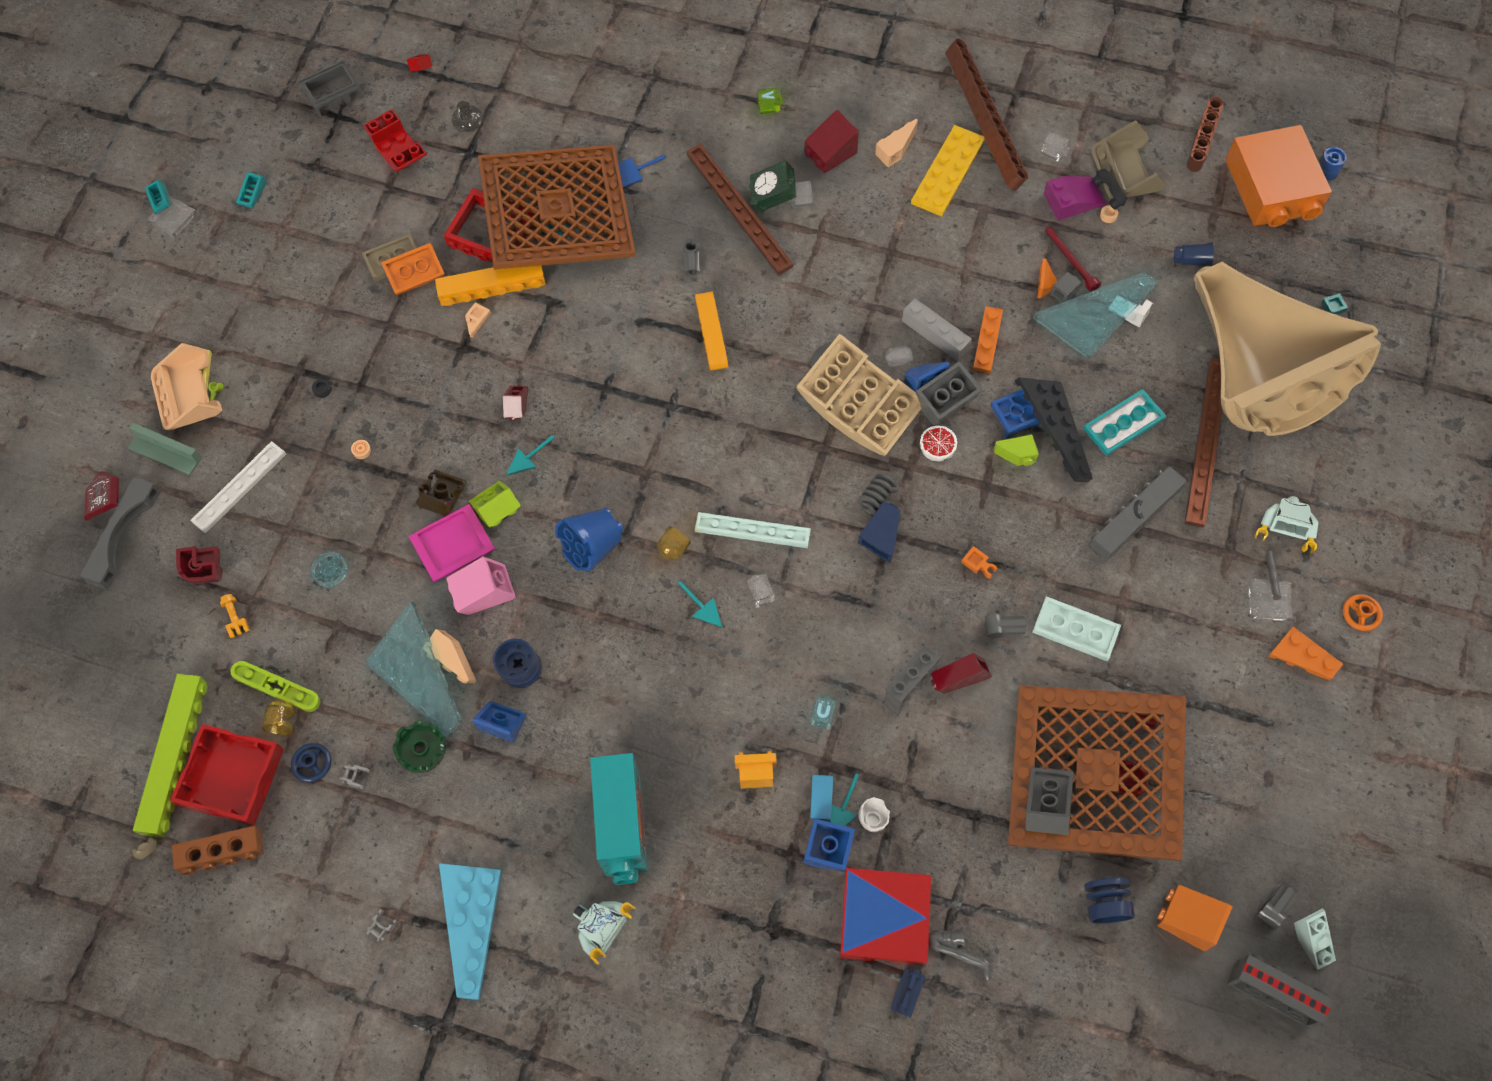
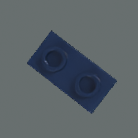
M905 968L891 1010L911 1018L926 976L920 974L918 970Z

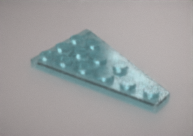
M1142 272L1036 312L1034 319L1090 359L1126 318L1155 289L1158 281L1147 273Z
M409 602L365 663L448 738L453 735L462 723V720L456 711L454 700L450 697L447 689L448 684L443 672L440 670L438 659H435L431 648V641L424 630V623L419 618L415 608L416 604Z

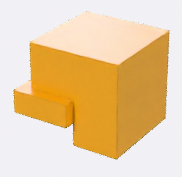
M767 751L768 754L743 755V752H739V755H735V769H739L741 789L773 787V767H776V753Z

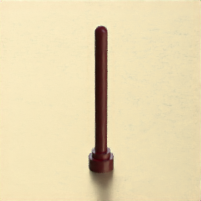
M1047 227L1045 232L1085 280L1087 290L1090 293L1096 291L1101 286L1098 278L1090 276L1051 227Z

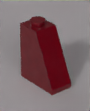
M972 653L932 672L933 679L931 683L936 691L938 690L946 694L989 679L992 675L985 659Z

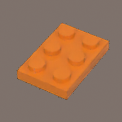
M431 243L381 262L396 296L445 276Z

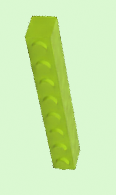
M177 674L133 827V831L139 835L165 838V834L170 828L169 819L171 812L175 809V804L170 799L179 777L186 767L187 754L192 747L191 739L197 729L196 721L198 714L202 711V699L208 688L207 682L200 676Z

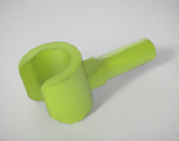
M216 382L209 383L208 388L211 391L209 402L215 399L217 392L223 390L222 383H217V385Z

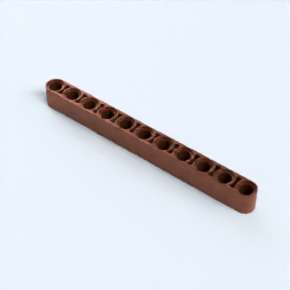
M956 38L945 54L1006 185L1011 190L1017 191L1028 179V174L966 43Z

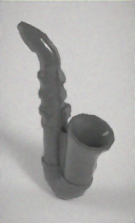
M963 927L956 931L939 929L929 933L928 945L931 949L982 968L983 975L987 981L990 980L989 963L978 955H974L971 952L967 953L966 950L957 947L958 945L965 947Z

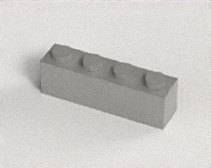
M916 298L903 310L902 322L957 362L970 350L972 339Z

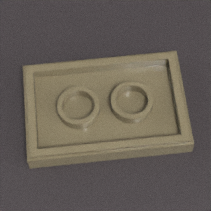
M409 233L362 252V256L374 282H378L388 278L381 262L417 247Z

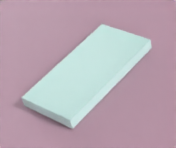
M1046 596L1032 633L1108 662L1121 625Z

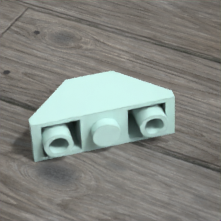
M1320 909L1294 923L1298 941L1317 970L1336 961L1324 909Z

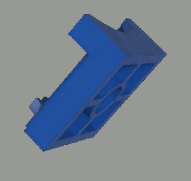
M1023 389L991 402V408L1004 428L1003 434L1006 439H1010L1024 429L1040 426L1033 413L1034 408L1032 404L1023 397L1025 394Z

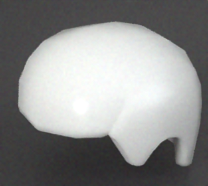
M869 798L859 809V821L866 830L878 832L883 830L889 823L890 811L886 808L882 799Z

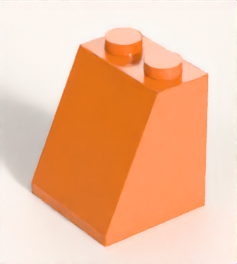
M1181 885L1176 886L1174 889L1170 888L1165 898L1168 901L1165 908L1162 907L1157 915V919H1159L1157 926L1204 952L1216 946L1233 906Z

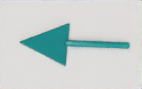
M551 435L527 456L518 448L506 475L536 468L529 458L554 439L555 436Z
M679 581L678 584L701 607L692 617L722 627L714 598L703 605Z
M855 774L842 808L832 805L830 823L846 826L857 816L845 809L859 777L858 774Z

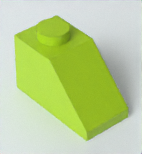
M1032 434L996 441L994 446L995 454L1017 466H1030L1036 462L1039 455Z

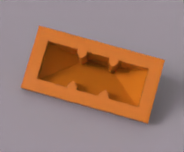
M1042 259L1039 271L1037 294L1039 299L1050 293L1053 285L1057 282L1046 259Z

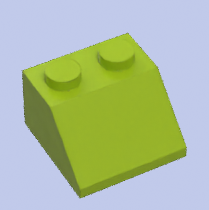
M497 481L468 501L488 527L497 526L502 522L501 519L507 515H513L521 506L511 489L501 481Z

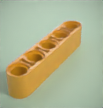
M713 291L695 294L710 371L728 368L727 355Z

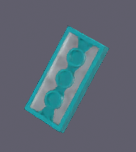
M1142 389L1084 425L1083 430L1104 455L1108 456L1165 420L1166 415Z

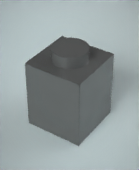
M1066 272L1053 285L1051 295L1065 305L1078 293L1081 281L1076 276Z

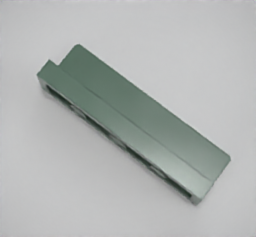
M133 423L129 428L135 435L128 446L130 450L187 475L192 474L202 459L196 449Z

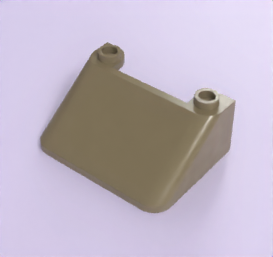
M1136 120L1097 142L1092 148V155L1097 169H1107L1127 198L1158 192L1168 187L1165 179L1157 173L1148 176L1139 150L1147 146L1149 137L1146 130ZM1103 183L1107 196L1113 199L1114 197L1109 191V186Z

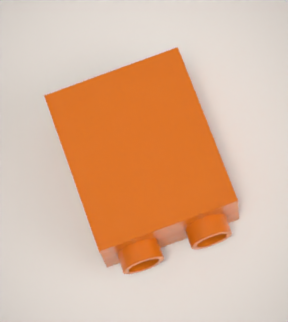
M1302 125L1234 138L1225 161L1253 226L1268 224L1270 227H1277L1286 223L1289 219L1302 217L1303 220H1312L1322 214L1323 207L1332 191Z

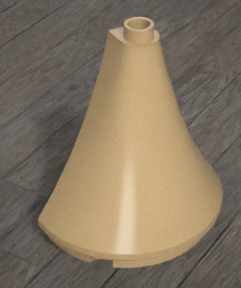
M1224 262L1211 267L1205 266L1194 276L1195 288L1206 309L1217 340L1221 365L1222 409L1227 418L1238 428L1246 431L1264 432L1267 436H1275L1307 427L1332 412L1349 398L1348 395L1351 389L1364 381L1376 361L1381 343L1377 340L1378 329L1373 325L1344 318L1290 298L1243 275Z

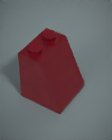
M837 109L805 140L804 153L814 161L818 169L827 173L857 154L859 131Z

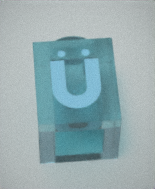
M816 696L810 725L830 729L836 701H833L828 696Z

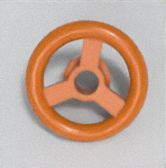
M1353 595L1343 605V616L1346 622L1354 629L1371 631L1376 629L1382 622L1383 611L1380 604L1368 595ZM1356 600H1364L1360 604L1355 602ZM1349 607L1356 611L1358 623L1350 617ZM1377 613L1376 620L1370 625H1365V619Z

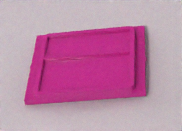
M470 504L408 536L434 583L495 550Z

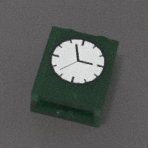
M786 160L750 175L749 188L751 190L750 201L752 206L763 212L797 197L794 168Z

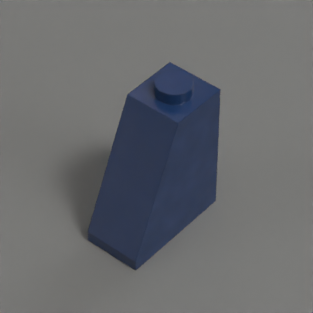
M884 501L858 538V544L891 563L900 516V510L897 506Z

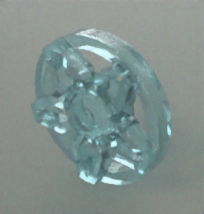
M326 552L319 555L313 561L310 571L312 578L317 584L333 587L345 578L348 567L345 559L340 554ZM334 556L330 561L325 559V557ZM319 564L321 568L315 571L316 565Z

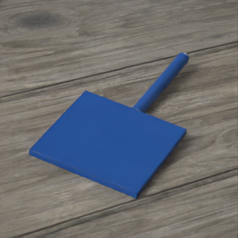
M666 155L638 167L635 166L632 158L618 163L623 188L643 180L638 170L665 159Z

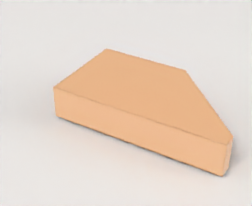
M476 302L465 315L469 335L472 338L491 314L489 309Z

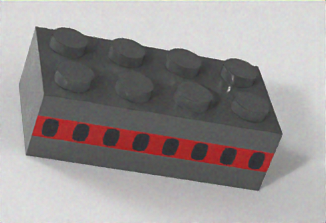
M1254 954L1252 956L1248 955L1236 962L1227 983L1228 985L1309 1029L1325 1023L1333 1003V999L1329 998L1325 991L1307 986L1306 982L1301 978L1288 976L1285 974L1286 971L1274 965L1270 966L1264 963L1265 960Z

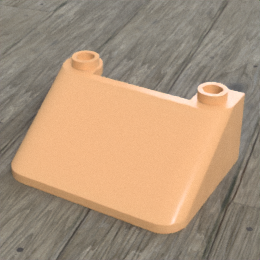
M181 343L153 368L151 380L162 426L165 430H173L218 415L222 411L219 401L212 400L209 402L201 371L203 368H207L210 363L207 349Z

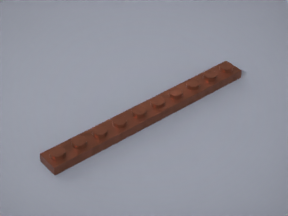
M702 144L688 150V158L779 276L792 269L793 263Z
M1213 358L1210 359L1184 522V524L1202 528L1206 525L1222 416L1220 360Z

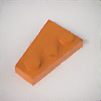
M1294 626L1268 656L1285 661V664L1303 668L1306 672L1329 681L1343 665V663Z

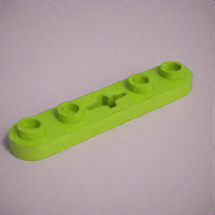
M238 661L231 667V675L235 680L307 712H313L320 706V698L314 691L245 661ZM278 682V685L281 688H283V691L277 688L273 690V688L267 683L277 684Z

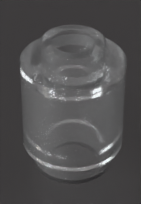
M910 347L889 348L887 353H885L886 364L889 363L890 367L908 364V362L913 360Z

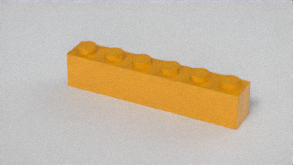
M542 265L494 270V267L435 279L441 306H451L456 303L469 302L480 298L485 299L490 296L504 295L515 291L520 292L525 289L539 288L546 285Z

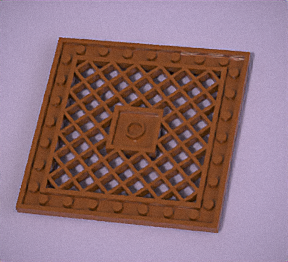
M615 145L478 155L494 270L635 257V247ZM593 166L597 169L595 171H592L589 168ZM574 167L579 169L577 173L572 170ZM557 169H560L562 172L558 174L555 171ZM540 170L545 172L543 176L538 173ZM523 171L528 174L526 177L521 175ZM508 173L511 176L507 179L503 175ZM584 173L589 175L587 179L582 176ZM567 174L572 177L570 180L565 178ZM550 176L555 178L553 181L548 180ZM533 177L537 179L535 183L530 181ZM515 179H518L521 182L519 184H516L513 181ZM594 179L599 181L597 185L592 183ZM577 180L582 183L580 186L575 184ZM559 182H562L565 185L563 187H560L557 184ZM542 183H544L545 185H547V187H546L545 189H543L542 187H540V185H541ZM527 185L530 188L528 190H525L523 187ZM508 186L513 188L510 192L505 190ZM588 186L592 190L588 192L584 189ZM517 192L522 194L520 198L515 196ZM596 192L601 194L599 198L594 196ZM579 194L584 196L582 200L577 197ZM527 198H529L530 200H532V202H531L530 204H528L527 202H525V200H526ZM510 199L515 202L512 206L507 203ZM588 200H591L594 202V204L591 206L586 202ZM519 206H522L525 209L521 212L517 208ZM598 206H601V207L604 208V209H603L602 212H601V211H599V210L596 209V208H597ZM583 207L587 211L583 213L579 211V209ZM532 212L535 215L531 218L527 214ZM512 213L515 214V215H517V217H516L515 219H512V218L509 217V216H510ZM593 213L597 217L595 219H592L591 217H589V215ZM523 219L527 223L525 225H522L519 222ZM602 219L607 223L605 225H602L601 223H599V221ZM583 221H586L589 223V225L585 227L584 225H582ZM568 222L572 226L567 228L564 225ZM549 224L554 226L552 230L547 228ZM532 225L537 228L534 232L529 229ZM514 227H516L517 229H519V231H518L517 233H515V232H513V231H511V230H512ZM596 227L599 231L595 233L592 231V228ZM576 229H579L582 232L578 235L574 231ZM559 230L564 232L562 236L557 234ZM544 232L547 235L543 238L539 234ZM524 233L527 234V235H529V237H528L527 239H524V238L521 237V236H522ZM603 233L609 235V237L605 239L602 237ZM589 235L592 238L588 241L584 237ZM569 236L572 237V238H574V240H573L572 242H570V241H568V240H566V239H567ZM551 238L557 240L554 244L549 242ZM535 239L539 243L537 245H534L531 242ZM516 241L521 243L519 247L514 245Z
M1019 685L1008 845L1182 861L1186 696ZM1053 709L1064 711L1058 715ZM1049 711L1055 718L1047 724L1042 716ZM1075 711H1085V712H1084L1082 715L1079 716ZM1070 712L1075 720L1068 725L1062 718ZM1095 712H1101L1105 714L1100 718ZM1089 714L1097 720L1090 727L1083 721ZM1117 714L1127 715L1121 719ZM1138 715H1146L1148 717L1142 721ZM1109 716H1112L1117 721L1111 728L1104 722ZM1158 716L1164 717V722ZM1131 717L1139 723L1132 730L1125 724ZM1152 718L1160 724L1154 731L1146 725ZM1038 720H1039V722H1040L1044 727H1043L1040 731L1037 732ZM1058 721L1065 728L1059 734L1051 728ZM1078 723L1086 729L1079 736L1072 730ZM1098 725H1101L1106 730L1100 737L1093 731ZM1120 726L1128 732L1121 739L1114 733ZM1142 727L1149 734L1143 740L1135 734ZM1162 729H1163V741L1156 735V734L1159 733ZM1048 730L1054 738L1045 743L1040 736ZM1067 732L1075 738L1068 745L1061 739ZM1088 734L1096 740L1090 746H1087L1082 740ZM1109 735L1117 741L1110 748L1103 742ZM1131 736L1138 743L1132 749L1124 743ZM1151 738L1159 744L1153 751L1145 744ZM1038 740L1043 747L1036 752V742ZM1056 741L1064 747L1057 754L1050 748ZM1079 743L1083 748H1078L1076 755L1071 748ZM1100 744L1105 750L1093 748ZM1119 746H1121L1127 752L1121 758L1120 751H1115V749ZM1141 747L1148 753L1142 760L1134 754ZM1163 749V760L1161 761L1156 754ZM1047 750L1053 757L1044 763L1039 756ZM1066 752L1074 758L1067 765L1060 759ZM1130 756L1138 763L1132 769H1129L1123 763ZM1151 758L1159 765L1153 771L1145 765ZM1035 759L1041 764L1040 768L1050 769L1049 766L1057 761L1063 767L1061 770L1071 771L1070 768L1077 763L1076 775L1073 773V784L1076 782V790H1081V792L1076 796L1072 793L1071 805L1076 803L1082 810L1075 816L1070 813V825L1075 823L1079 829L1069 828V835L1026 831V809L1031 767L1035 768ZM1119 765H1120V766L1123 768V770L1126 772V774H1124L1120 779H1119ZM1140 767L1148 774L1141 781L1134 775V772ZM1161 769L1162 782L1155 776ZM1129 776L1137 783L1130 790L1122 783ZM1150 778L1158 784L1152 791L1144 785ZM1120 786L1125 794L1117 799L1112 793H1118V787ZM1139 787L1147 794L1141 801L1132 794ZM1162 789L1160 802L1154 795ZM1091 791L1103 793L1096 798ZM1085 793L1093 800L1086 807L1078 800ZM1106 795L1114 801L1107 809L1100 802ZM1128 797L1136 803L1129 811L1122 804ZM1150 798L1157 804V807L1151 812L1143 805ZM1097 804L1103 812L1095 818L1088 810ZM1117 806L1125 813L1118 820L1110 813ZM1138 808L1147 815L1141 821H1138L1132 815ZM1160 810L1161 823L1154 817V815ZM1084 814L1092 820L1086 827H1083L1078 821ZM1106 815L1113 822L1107 829L1099 823ZM1127 817L1135 824L1129 831L1120 824ZM1149 819L1157 826L1150 833L1142 826ZM1096 825L1101 831H1093L1089 829ZM1115 827H1118L1123 833H1116L1111 831ZM1139 828L1145 835L1132 833ZM1160 831V836H1154L1157 832Z

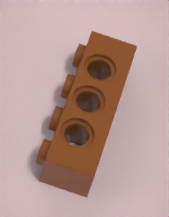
M251 826L172 845L174 870L182 875H191L195 873V870L199 869L212 870L216 868V865H233L237 863V860L256 859L258 855L264 854L262 831L256 826ZM242 842V848L236 851V846ZM221 847V853L215 856L216 850ZM201 852L200 858L195 861L196 854Z

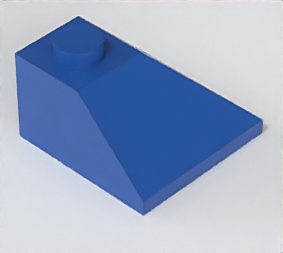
M941 362L910 368L905 373L904 384L916 392L949 369L950 364L949 362Z

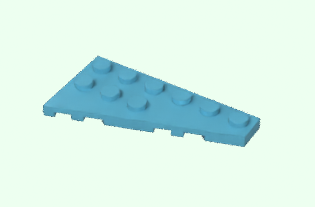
M439 863L456 995L458 998L480 1000L502 871Z

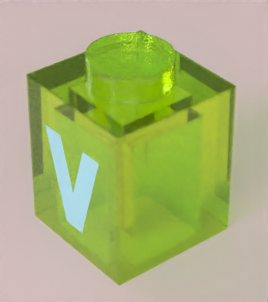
M778 88L757 90L760 115L780 112L783 98L782 94L778 93Z

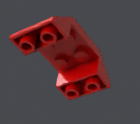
M392 109L363 125L375 148L393 171L398 172L427 155L418 142L415 143L404 130L401 120Z

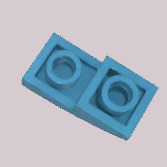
M813 774L810 818L831 819L833 776Z

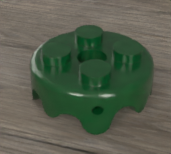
M416 721L414 724L408 727H401L397 731L393 752L397 762L407 771L425 773L437 767L443 760L446 752V742L443 734L433 723ZM419 744L426 745L422 753H416V747Z

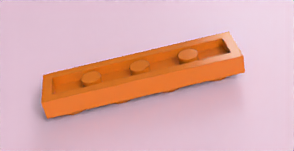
M985 306L972 371L991 374L1003 309Z

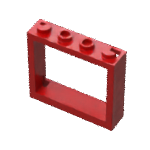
M472 188L443 236L446 245L452 247L453 250L457 249L467 255H473L483 261L493 263L491 248L457 236L475 205L485 208L483 191ZM511 201L507 202L511 206L514 204V202ZM519 206L517 209L522 212L525 208ZM529 212L527 215L532 218L535 214ZM512 213L509 217L515 219L517 215ZM522 219L520 224L525 225L527 222ZM524 233L521 237L526 239L528 235ZM516 241L514 245L519 247L521 243Z

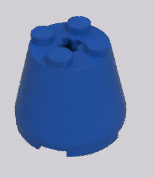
M608 508L564 518L557 522L555 526L556 538H560L564 548L561 550L563 555L576 570L582 569L586 573L594 569L621 541V532L623 531L622 524L615 520Z

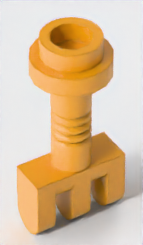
M232 594L222 596L220 598L221 607H226L232 622L225 625L230 638L235 637L234 629L238 635L243 634L241 626H243L245 632L250 631L247 620L245 618L239 620L233 605L237 602L236 598Z

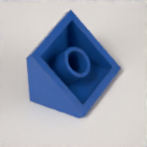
M489 701L473 718L472 722L480 731L515 743L526 718V713Z

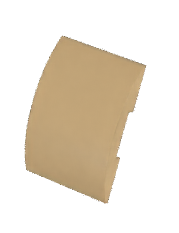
M839 334L796 388L805 400L835 428L860 445L885 456L922 409L917 394L899 379L895 381L867 359V354Z

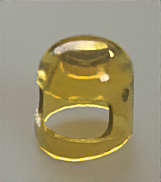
M668 526L657 542V550L664 558L674 561L682 556L690 546L691 541L678 529Z
M285 701L269 703L264 712L262 729L271 734L292 735L294 726L286 722V720L294 716L293 706Z

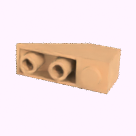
M917 119L906 123L904 127L893 131L891 135L876 143L875 155L887 167L902 159L917 131Z
M436 629L423 647L428 652L427 656L434 661H440L446 671L450 673L453 671L457 674L456 678L462 683H476L475 676L459 641L446 631Z

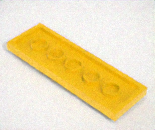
M954 125L911 199V204L942 217L985 142L984 136Z

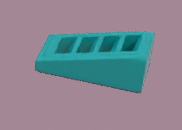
M247 172L236 204L253 209L267 180L261 175ZM244 198L250 199V202H245L243 200Z
M158 179L145 187L155 214L170 206L168 191L163 182Z

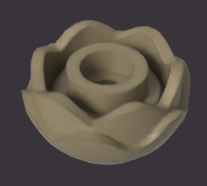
M150 837L148 841L142 842L139 847L132 850V856L142 860L157 849L156 839Z

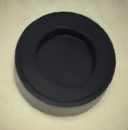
M325 379L316 380L312 385V391L318 398H325L331 393V386Z

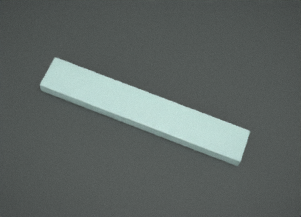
M698 512L695 532L802 548H808L811 528Z

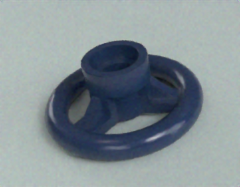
M318 743L303 745L294 753L291 760V770L294 776L300 781L308 783L322 779L331 767V755L328 749ZM320 752L325 757V765L322 770L317 766V758ZM313 759L312 763L308 764V761ZM298 768L312 769L316 775L304 776L299 772Z

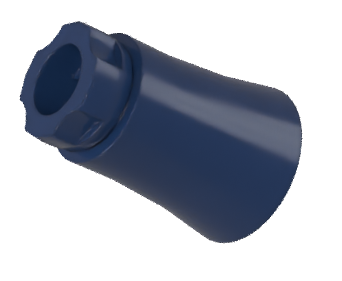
M1213 242L1175 247L1174 263L1211 267L1214 255Z

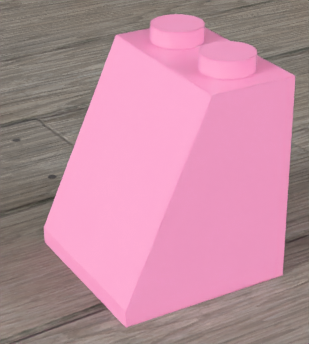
M484 556L446 578L448 590L454 600V608L459 613L471 615L516 598L505 564Z

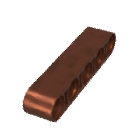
M1211 97L1203 113L1187 161V168L1192 172L1200 171L1207 157L1224 104L1223 100L1219 97Z

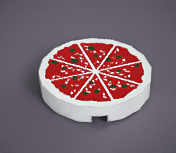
M932 426L921 435L920 449L923 451L924 456L930 460L943 461L944 459L951 458L956 452V435L947 427Z

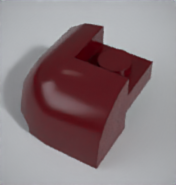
M196 546L176 549L177 571L184 580L194 584L217 582L222 579L223 569L220 567V549L218 546L198 549Z

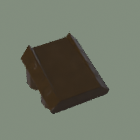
M434 469L428 475L427 483L420 485L418 488L419 497L416 500V504L420 509L424 508L446 517L451 513L467 482L461 478Z

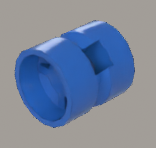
M1327 148L1319 161L1326 180L1335 179L1347 159L1346 153L1341 148Z

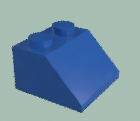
M814 818L803 864L821 869L845 871L855 829Z

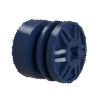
M516 638L509 639L500 644L494 652V668L507 684L515 688H525L532 685L539 678L542 670L541 659L528 642Z
M1107 877L1084 884L1085 891L1092 892L1086 895V899L1097 902L1087 907L1091 923H1115L1135 918L1133 903L1122 900L1132 895L1130 890L1125 889L1130 886L1129 879Z

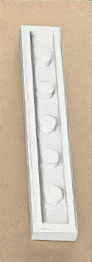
M271 441L190 521L206 534L286 455L285 451Z

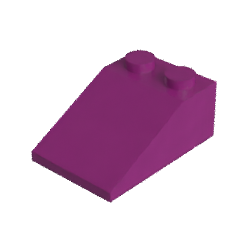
M1061 176L1046 183L1044 196L1058 221L1106 205L1099 189L1092 181V177Z

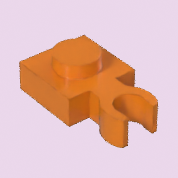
M974 546L961 561L962 564L976 574L981 570L984 576L989 579L992 577V574L987 570L997 571V567L994 564L987 563L989 557Z

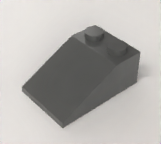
M1031 767L1026 809V831L1069 835L1073 771Z

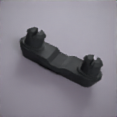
M1101 169L1096 171L1097 175L1092 181L1097 186H1100L1102 183L1108 185L1109 191L1114 197L1109 201V205L1114 210L1124 206L1127 196L1108 170Z

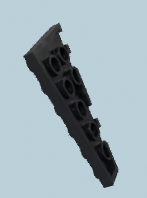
M1018 377L1015 380L1016 385L1021 386L1025 393L1023 397L1032 404L1036 419L1045 434L1051 436L1054 441L1053 447L1055 451H1060L1064 458L1063 464L1073 481L1090 482L1093 479L1062 382Z

